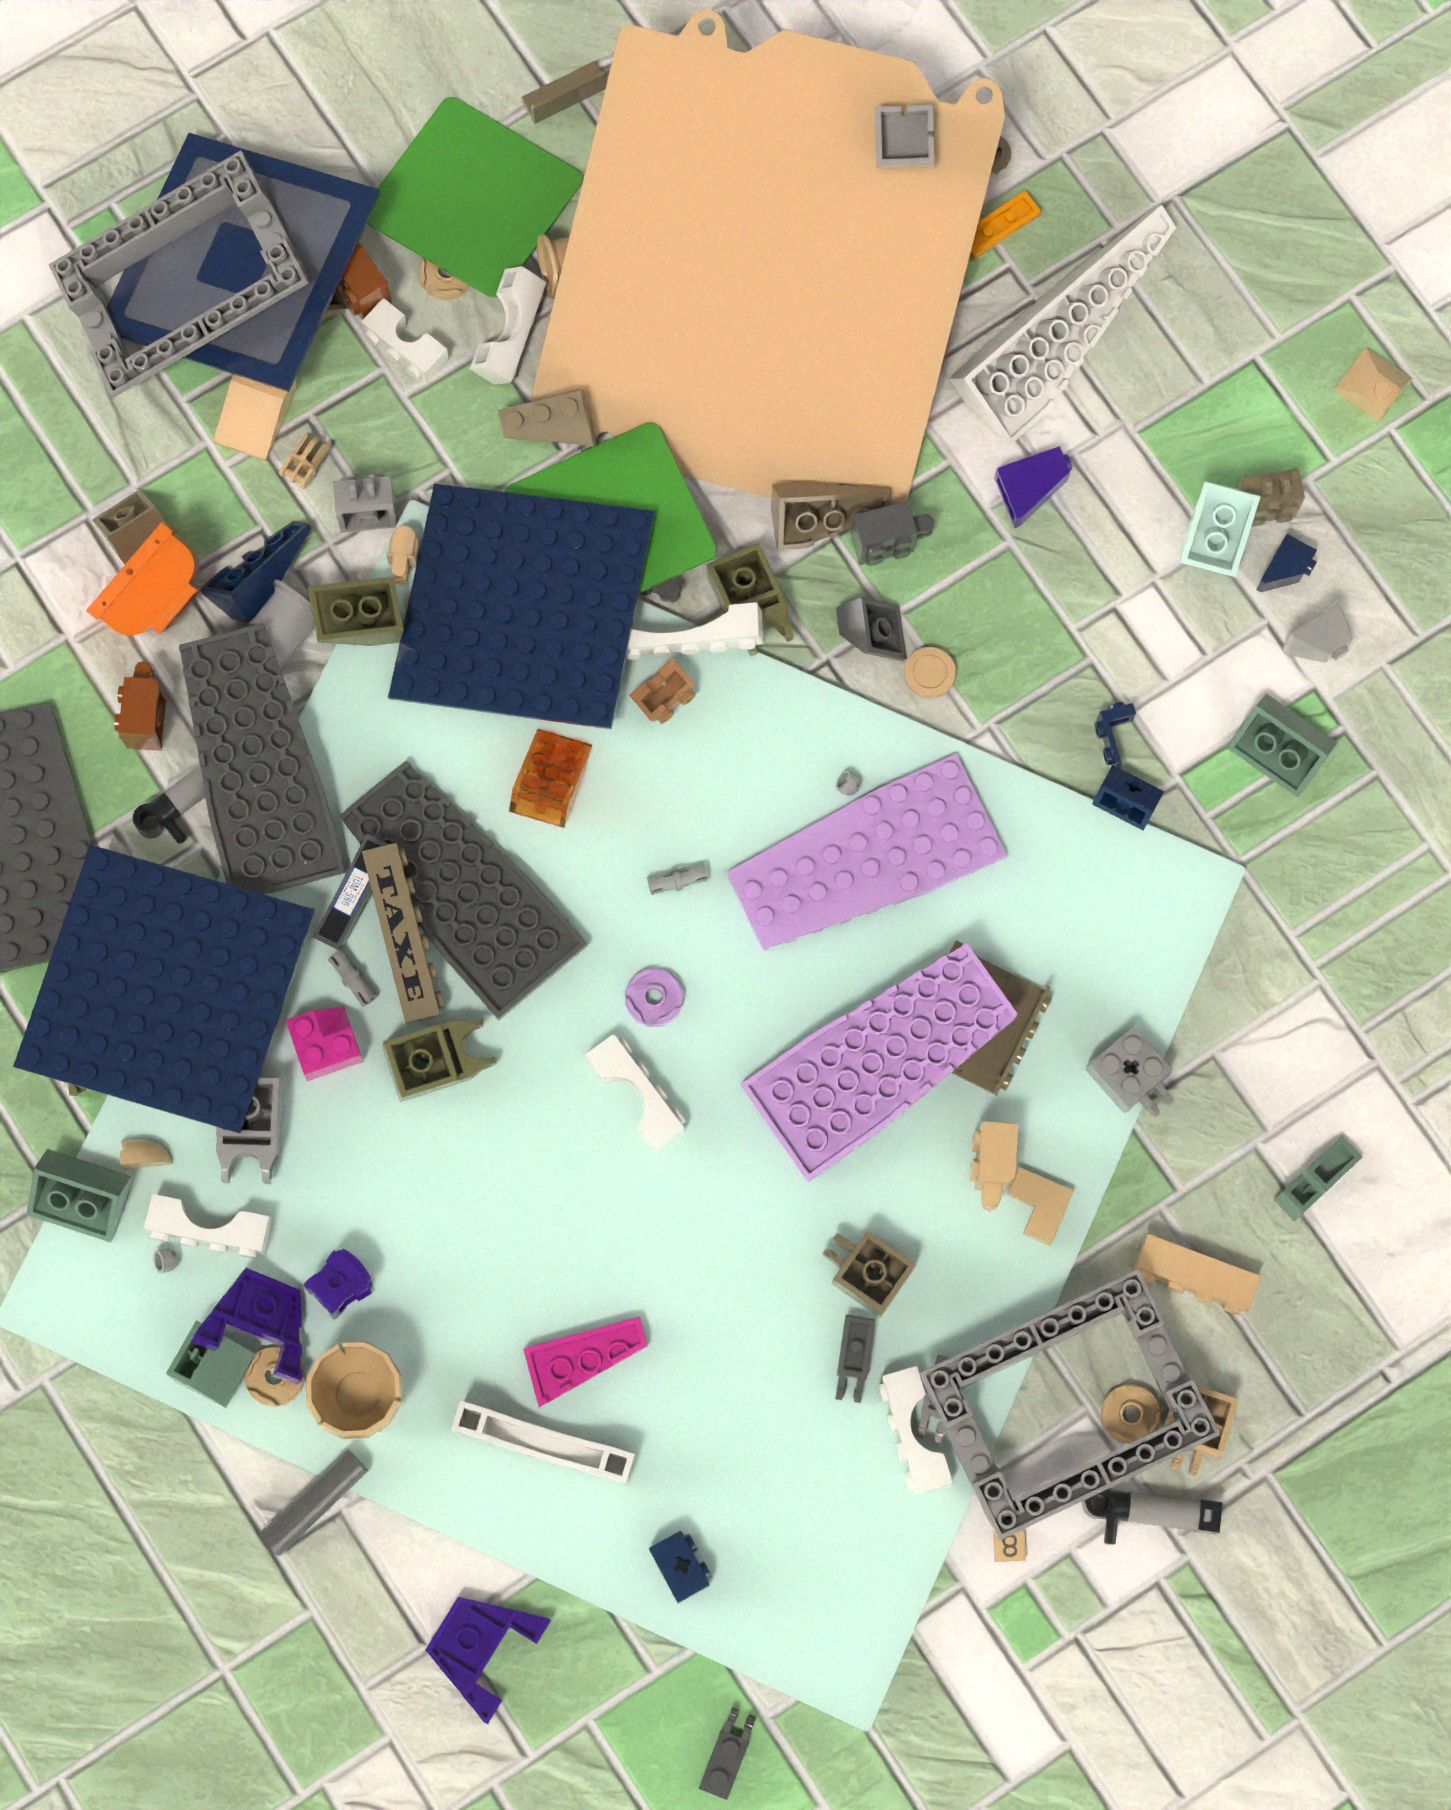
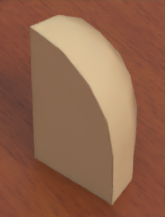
M140 1138L121 1141L123 1151H120V1163L124 1169L172 1165L169 1152L162 1144L152 1139Z

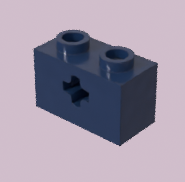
M1112 765L1092 805L1144 831L1164 791Z
M682 1531L649 1548L677 1604L710 1587L708 1580L712 1578L705 1562L698 1563L693 1554L698 1549L690 1534L684 1536ZM681 1557L683 1561L689 1560L690 1564L687 1566L688 1573L683 1574L681 1570L677 1572L674 1570V1567L677 1566L676 1559Z

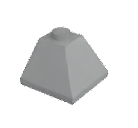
M1339 603L1291 632L1282 648L1283 653L1324 663L1331 658L1336 661L1349 652L1348 646L1353 638Z

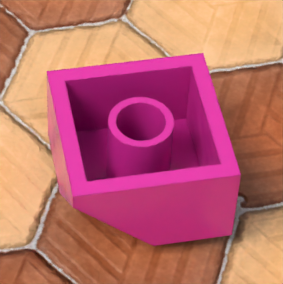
M344 1006L312 1010L285 1020L307 1082L363 1062Z

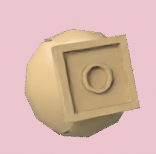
M342 1342L344 1350L338 1343L318 1356L307 1376L306 1405L317 1425L321 1426V1429L341 1439L369 1438L389 1426L401 1407V1401L403 1400L402 1374L389 1353L368 1342Z

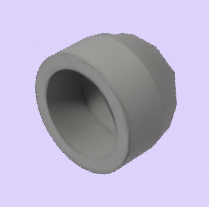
M845 770L837 779L835 788L845 795H854L859 791L858 787L861 785V782L856 774Z
M168 1248L154 1251V1266L159 1274L170 1272L177 1267L178 1258H174L176 1256L175 1251Z

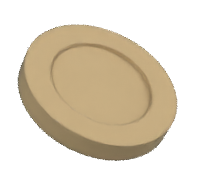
M924 647L913 652L907 659L904 668V679L908 688L923 698H937L944 695L952 687L956 676V668L952 658L945 651L935 647Z

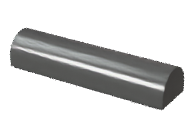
M347 1449L259 1534L261 1540L272 1552L281 1556L369 1470Z

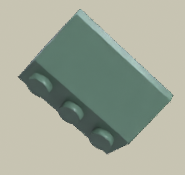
M1266 693L1227 748L1290 793L1299 797L1332 752L1337 742Z
M47 1149L33 1171L26 1215L111 1242L127 1202L131 1176Z

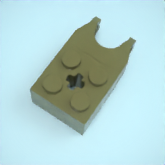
M760 543L706 564L707 578L724 614L729 611V605L757 602L762 610L763 627L775 628L787 642L793 640V633L788 622V606ZM756 647L753 649H747L750 656H754L757 654Z
M482 1018L472 1021L453 1020L383 1042L382 1048L400 1102L469 1081L482 1070L497 1064L495 1057L473 1058L466 1054L463 1049L462 1042L464 1038L474 1030L483 1027ZM416 1057H421L422 1061L426 1059L428 1063L425 1064L424 1069L419 1070L418 1067L415 1068L413 1066Z

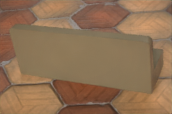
M595 61L522 96V103L534 124L605 90L607 73L604 69L599 70Z

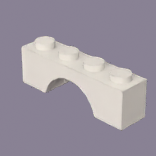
M523 266L504 270L496 293L505 310L504 330L495 342L478 344L470 370L494 385L512 382L517 373V365L521 354L525 350V342L529 331L534 324L538 305L543 299V291L547 282Z
M612 1034L587 1052L585 1060L602 1083L621 1081L630 1084L638 1090L645 1103V1110L638 1124V1131L653 1151L657 1153L684 1133L682 1124L685 1123V1120L676 1108L671 1110L665 1103V1100L668 1098L658 1084L653 1087L647 1079L650 1073L641 1061L635 1063L629 1055L633 1051L623 1038L618 1040Z
M151 1194L144 1230L151 1234V1239L168 1242L170 1237L180 1239L179 1244L189 1247H197L198 1243L210 1245L209 1250L227 1253L228 1248L239 1250L238 1255L256 1258L257 1254L265 1255L272 1219L267 1215L239 1211L234 1219L225 1226L206 1229L190 1221L185 1204L181 1199Z
M914 1366L882 1376V1384L878 1385V1390L882 1402L888 1401L891 1413L886 1414L891 1432L896 1430L900 1442L895 1443L900 1461L905 1460L908 1472H904L908 1489H914L915 1494L919 1495L950 1486L953 1482L944 1453L932 1452L922 1447L915 1439L911 1430L912 1411L916 1404L926 1396L918 1367Z

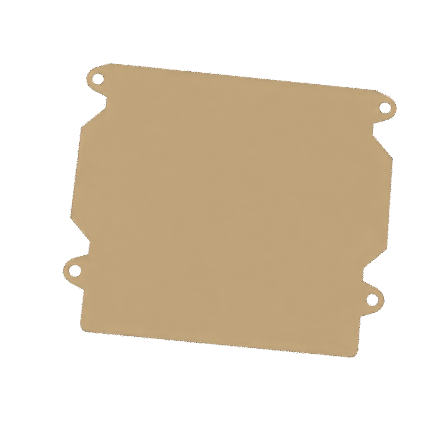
M712 10L697 12L691 17L679 36L635 25L624 26L618 35L531 393L532 401L583 390L596 442L598 435L602 432H609L614 438L645 423H655L659 426L682 476L772 498V484L800 482L840 485L842 483L857 487L886 488L891 491L890 506L906 503L1005 120L1003 96L999 85L989 78L977 79L967 87L956 104L938 101L914 61L785 29L747 53L728 49L725 24L721 16ZM709 18L714 21L715 30L711 35H703L699 31L701 20ZM988 87L992 91L993 96L989 103L981 104L977 101L976 92L979 88ZM933 104L934 135L928 137H934L935 167L877 169L875 107L901 106L903 116L907 115V105Z

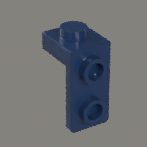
M1124 702L1114 703L1108 706V710L1100 711L1097 722H1094L1096 735L1099 739H1103L1105 745L1103 757L1107 766L1111 765L1112 767L1114 765L1121 768L1122 761L1111 727L1133 722L1136 715L1133 703L1127 705Z

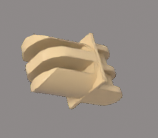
M307 432L293 453L289 452V457L282 466L279 475L281 477H289L290 482H297L301 484L300 487L302 489H305L312 478L317 476L316 469L328 453L331 445L327 442L321 445L319 438L314 437L312 439V434ZM292 465L297 466L294 471L290 469ZM303 470L307 472L305 477L301 475Z
M399 526L393 531L389 551L386 553L388 564L392 565L391 572L394 582L397 585H404L408 580L409 567H416L418 539L415 532L407 526Z

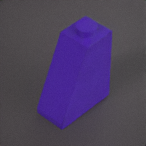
M1060 446L996 468L994 479L1014 528L1020 527L1067 482L1070 470H1072V464L1067 454L1063 455Z

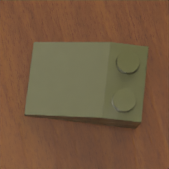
M394 577L308 586L318 643L376 646L400 642L404 629Z

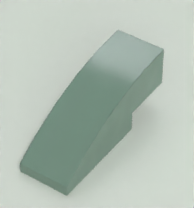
M1341 1136L1282 1191L1274 1201L1293 1221H1296L1363 1157Z

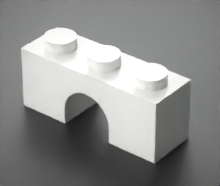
M385 298L361 321L364 338L374 346L376 344L384 349L385 355L395 363L398 361L406 367L407 373L416 380L420 378L427 384L449 360L447 348L427 332L415 342H404L399 339L400 332L407 326L405 315Z

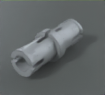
M704 863L682 869H678V867L672 868L670 872L647 877L650 893L654 895L673 889L680 891L685 886L706 882L708 878Z
M344 949L338 950L329 957L328 961L343 979V985L350 988L362 1007L370 1004L373 999L377 998L378 995L363 977L364 973L361 968H356Z

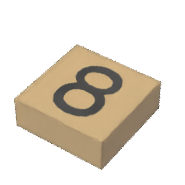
M1024 1530L1000 1541L995 1531H993L995 1562L1026 1561Z

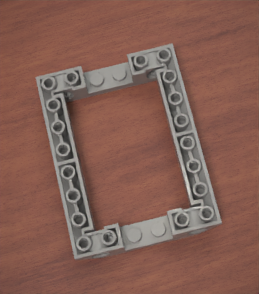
M241 150L48 264L68 307L78 316L94 349L90 353L112 398H115L309 284L308 273L264 186ZM237 204L238 208L248 219L263 249L260 252L276 278L272 274L267 275L130 356L97 286Z
M1139 1269L920 1372L935 1411L999 1541L1221 1435L1194 1380H1190L1164 1328L1166 1323ZM1123 1314L1176 1422L1012 1500L1008 1491V1485L1001 1471L998 1470L973 1418L974 1415L966 1398L964 1399L960 1390Z

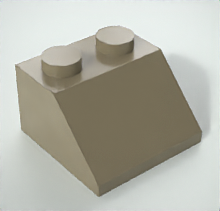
M140 489L92 519L124 565L161 522H165L157 507Z

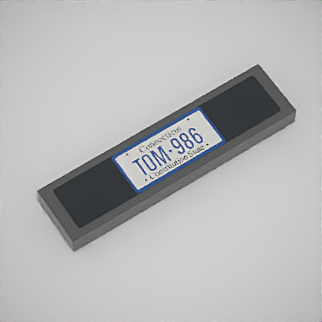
M368 833L366 834L313 938L336 950L342 949L372 892L362 851L388 845L387 843Z

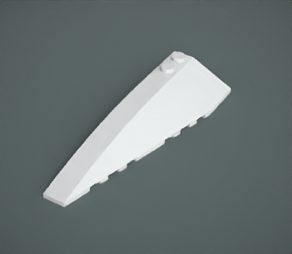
M1158 205L1073 271L949 378L964 402L1007 446L1012 445L1050 411L1055 404L1052 399L1059 391H1064L1069 383L1068 379L1075 369H1079L1085 360L1083 358L1088 350L1095 346L1117 314V309L1122 301L1126 300L1133 291L1131 288L1135 282L1144 275L1148 269L1147 265L1153 256H1157L1175 230L1176 226L1162 205Z

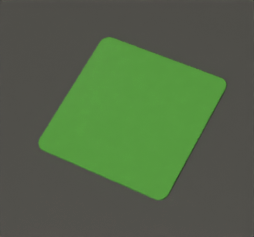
M448 97L441 102L377 188L381 193L366 224L484 295L496 298L498 297L496 293L504 270L523 266L537 247L538 236L547 233L582 185L583 175L576 168L457 98Z
M652 422L638 426L507 486L504 491L655 511L639 593L714 559L717 554L713 539L659 426Z

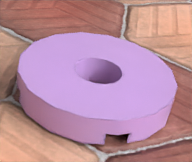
M648 968L638 972L629 981L625 991V1004L629 1014L638 1023L648 1027H660L670 1023L679 1015L683 1005V990L679 980L670 972ZM649 991H659L663 996L662 1001L656 1005L648 1003L646 995Z

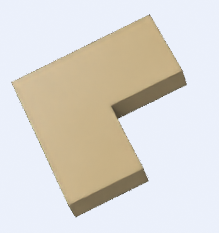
M1019 1167L1007 1196L1034 1207L1023 1234L1051 1246L1074 1190Z

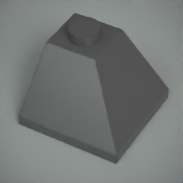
M860 597L836 607L839 634L864 654L899 661L907 660L899 605Z

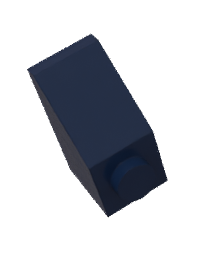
M1286 534L1256 590L1259 592L1269 591L1299 583L1304 574L1310 576L1317 563L1313 559L1317 550Z

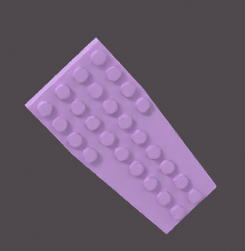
M956 753L870 792L728 871L727 876L762 950L767 951L773 946L795 941L796 938L804 935L815 934L835 924H843L863 914L868 915L879 911L880 908L892 904L896 905L932 892L1005 859L1007 854Z
M965 943L962 947L947 956L939 958L925 969L912 974L908 979L885 990L884 993L874 999L861 1004L847 1015L839 1017L812 1033L740 1085L807 1182H810L885 1129L1014 1021L1018 1014L973 950Z

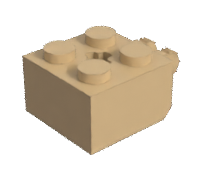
M982 1121L980 1128L975 1129L972 1135L971 1152L977 1153L976 1159H973V1164L970 1166V1181L975 1182L974 1190H982L981 1206L989 1212L997 1209L996 1207H998L1001 1201V1192H1005L1016 1177L1018 1124Z
M1197 1386L1221 1435L1188 1450L1194 1452L1189 1465V1475L1196 1476L1202 1456L1215 1460L1221 1458L1239 1400L1201 1386ZM1168 1409L1163 1428L1176 1422L1170 1409ZM1183 1453L1173 1458L1171 1469L1178 1470L1183 1460Z

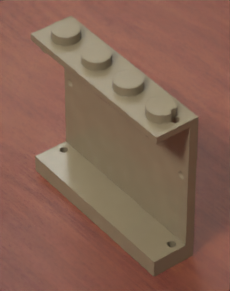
M956 940L949 954L962 947L963 943ZM978 957L1015 1009L1018 1017L951 1073L997 1096L1000 1089L1007 1090L1014 1076L1009 1071L1013 1063L1020 1064L1027 1050L1022 1045L1026 1037L1033 1038L1040 1024L1035 1021L1039 1011L1045 1013L1052 1000L1051 997L1047 996L1051 987L1047 985L1045 990Z

